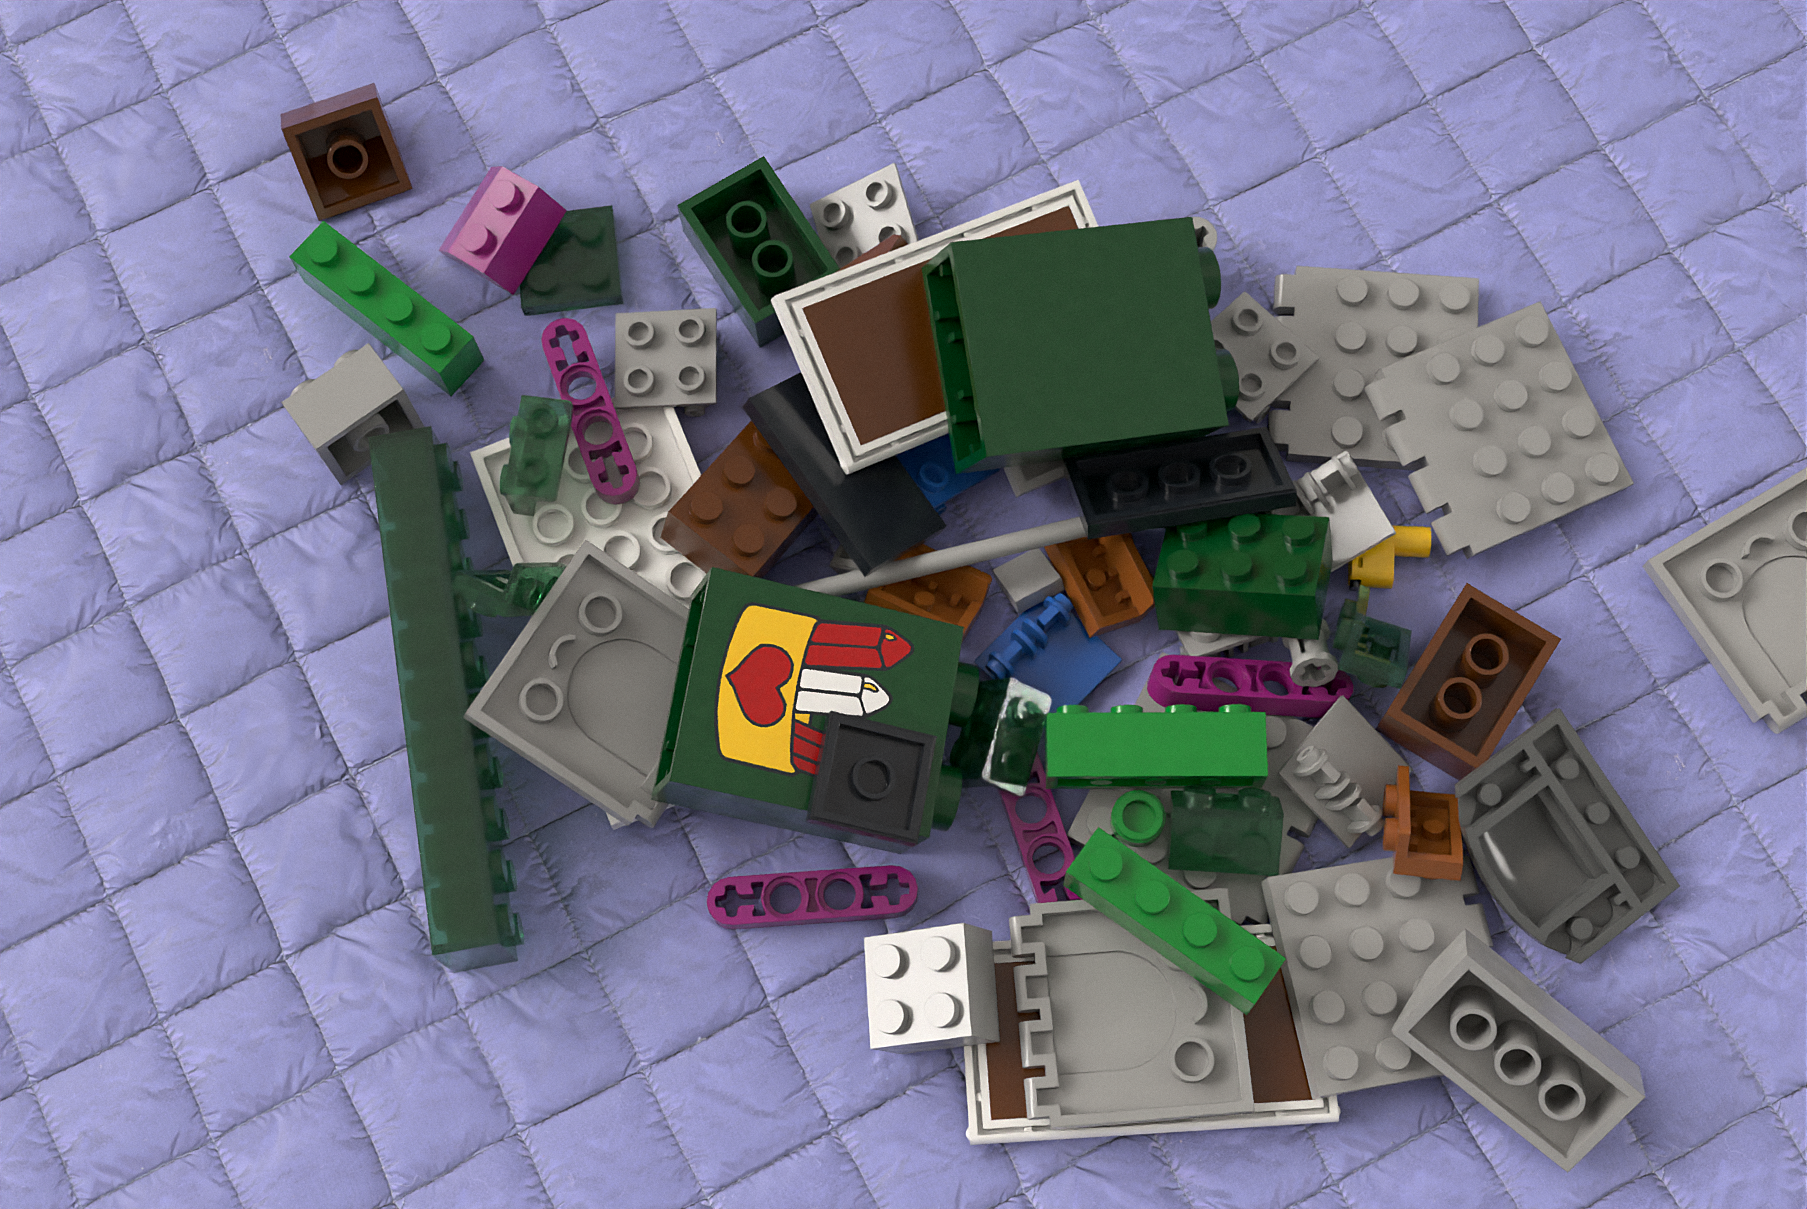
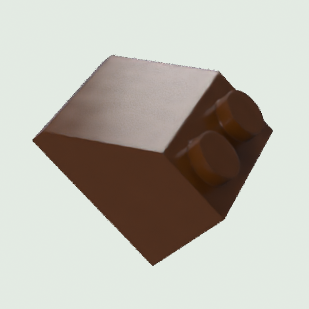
M375 83L281 114V130L318 221L413 189Z

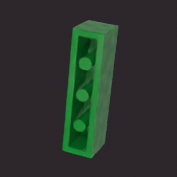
M322 221L289 256L301 278L308 286L451 397L484 362L483 355L473 335L325 221Z
M1185 704L1165 707V712H1143V707L1138 705L1114 706L1110 709L1111 712H1089V708L1083 705H1064L1056 709L1057 713L1046 714V789L1262 788L1268 777L1266 712H1251V707L1248 705H1225L1219 707V712H1197L1196 706Z
M1099 827L1065 873L1063 886L1245 1015L1253 1008L1286 960L1277 951Z

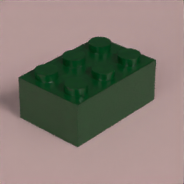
M764 156L677 205L684 234L759 348L785 334L771 302L774 296L833 274L840 269Z
M1250 513L1166 527L1152 585L1159 630L1319 640L1333 562L1329 517Z

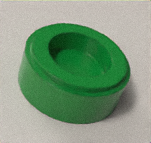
M1132 790L1121 795L1115 802L1110 816V824L1115 836L1124 844L1132 847H1144L1152 844L1161 835L1166 822V813L1161 801L1152 793L1144 790Z

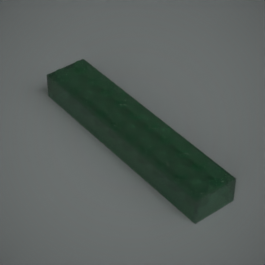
M431 426L368 437L432 956L453 973L517 962L516 946L524 944V932L519 912H512L509 893L517 891V880L512 860H506L503 852L502 840L510 839V828L506 810L504 807H498L495 789L503 787L501 765L498 756L492 757L488 738L492 736L463 718L482 690V687L489 680V672L484 655L478 656L475 638L483 636V627L478 606H472L468 590L469 588L476 587V575L471 557H465L462 540L470 539V531L465 509H459L456 492L463 491L461 469L458 461H452L448 443H440Z

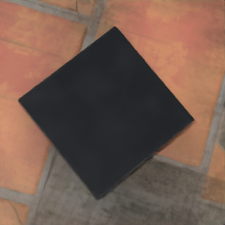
M835 711L828 712L825 718L805 822L910 847L917 845L937 736Z

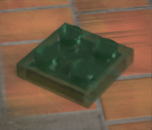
M612 205L570 210L565 213L519 286L521 308L524 316L624 304L616 221Z

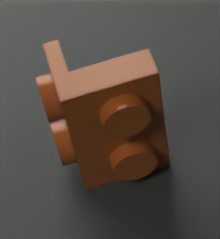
M1131 533L1089 540L1086 536L1044 547L1055 570L1062 578L1064 588L1090 638L1139 623L1155 608L1152 588L1154 577L1149 573Z
M922 544L894 561L938 550ZM970 565L868 589L864 603L963 626V642L982 612L992 577Z
M1398 765L1395 785L1385 784L1382 809L1383 816L1392 817L1385 819L1383 851H1393V874L1417 876L1426 879L1461 881L1463 847L1458 814V798H1455V794L1410 790L1409 766Z

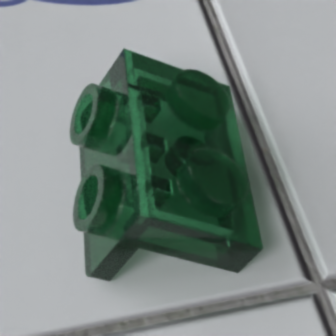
M528 395L521 396L518 416H513L510 424L509 444L511 452L509 462L503 465L500 475V494L505 496L513 514L534 516L537 500L547 502L557 500L574 412L571 401Z
M561 562L516 563L512 571L507 569L460 570L456 574L450 591L468 599L466 606L470 610L484 616L497 617V614L502 617L533 616L567 565Z
M1360 585L1355 600L1344 599L1337 620V631L1332 648L1341 650L1338 670L1357 675L1361 682L1372 687L1385 688L1391 686L1401 689L1408 670L1412 630L1366 616L1370 588Z
M1011 677L979 681L972 714L967 724L961 729L960 736L950 752V766L961 769L962 788L993 786L1012 796H1023L1025 794L1045 726L1046 714L1049 712L1052 702L1049 695Z
M1199 784L1187 785L1183 788V791L1172 790L1170 792L1171 820L1167 860L1168 869L1268 876L1279 875L1284 812L1279 797L1271 796L1269 791L1260 788H1242L1238 791V794L1216 793L1215 788Z

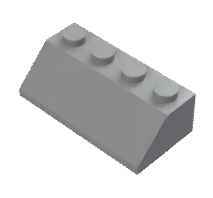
M1466 928L1427 968L1392 1027V1034L1567 1173L1646 1097L1640 1068L1637 1064Z

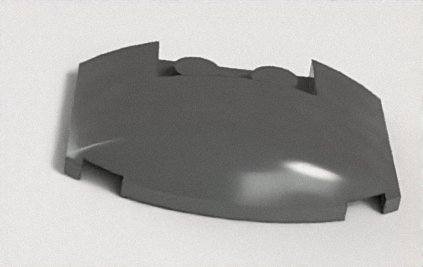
M1560 708L1552 710L1455 784V798H1458L1459 823L1463 839L1471 860L1488 891L1502 910L1527 935L1545 947L1566 954L1565 958L1579 964L1583 963L1680 887Z

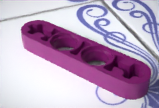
M557 319L544 329L541 338L542 347L589 477L600 499L614 505L626 503L638 492L640 486L639 474L591 343L582 324L574 319ZM566 335L572 341V347L578 363H573L570 366L562 348L559 347V338ZM581 377L591 378L597 385L592 396L579 400L569 395V386L574 380ZM595 422H606L613 428L612 436L603 444L595 445L585 440L586 429ZM613 456L618 472L624 475L621 487L613 488L610 482H606L609 480V475L603 461L604 458Z
M1165 655L1154 664L1147 681V691L1149 696L1163 707L1185 704L1196 706L1197 711L1219 712V707L1242 704L1250 706L1251 712H1266V715L1322 718L1340 696L1343 695L1349 701L1353 693V682L1339 668L1335 678L1330 682L1318 687H1302L1295 684L1291 679L1289 670L1293 662ZM1219 677L1228 679L1237 687L1238 691L1224 692L1214 685L1212 679ZM1263 682H1278L1287 689L1289 694L1283 696L1275 695L1266 689Z
M1008 734L999 738L992 746L989 761L991 773L1036 903L1058 902L1054 888L1047 893H1043L1041 886L1057 885L1064 881L1065 873L1075 860L1051 789H1046V775L1037 749L1032 741L1025 736ZM1014 748L1017 755H1027L1028 758L1022 761V774L1025 782L1036 777L1038 783L1023 784L1012 792H1008L1006 786H1016V778L1010 765L1001 766L999 763L1005 759L1006 749ZM1025 796L1038 797L1046 806V815L1037 823L1023 822L1015 811L1018 801ZM1042 846L1056 847L1064 858L1062 868L1053 874L1040 872L1033 864V854ZM1065 886L1063 887L1067 901L1083 900Z
M894 865L733 876L720 879L713 884L708 892L707 906L711 917L718 925L725 929L733 930L891 919L905 916L913 910L917 903L918 886L915 877L909 870ZM892 878L898 879L900 887L909 888V894L901 895L900 904L889 905L887 896H871L873 908L863 909L865 896L860 880L871 879V891L886 889L888 880ZM838 881L847 882L854 888L856 893L852 905L843 910H835L829 907L824 900L825 891L828 886ZM784 885L797 888L802 896L798 909L788 914L775 911L770 902L774 890ZM763 887L761 902L765 911L764 916H755L757 910L755 905L739 906L737 916L728 917L725 908L717 907L718 901L727 899V891L736 890L739 898L743 900L756 899L753 888Z

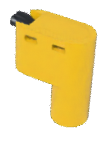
M1392 525L1396 531L1395 535L1348 562L1349 590L1358 591L1359 587L1392 589L1394 581V556L1429 558L1431 551V528Z

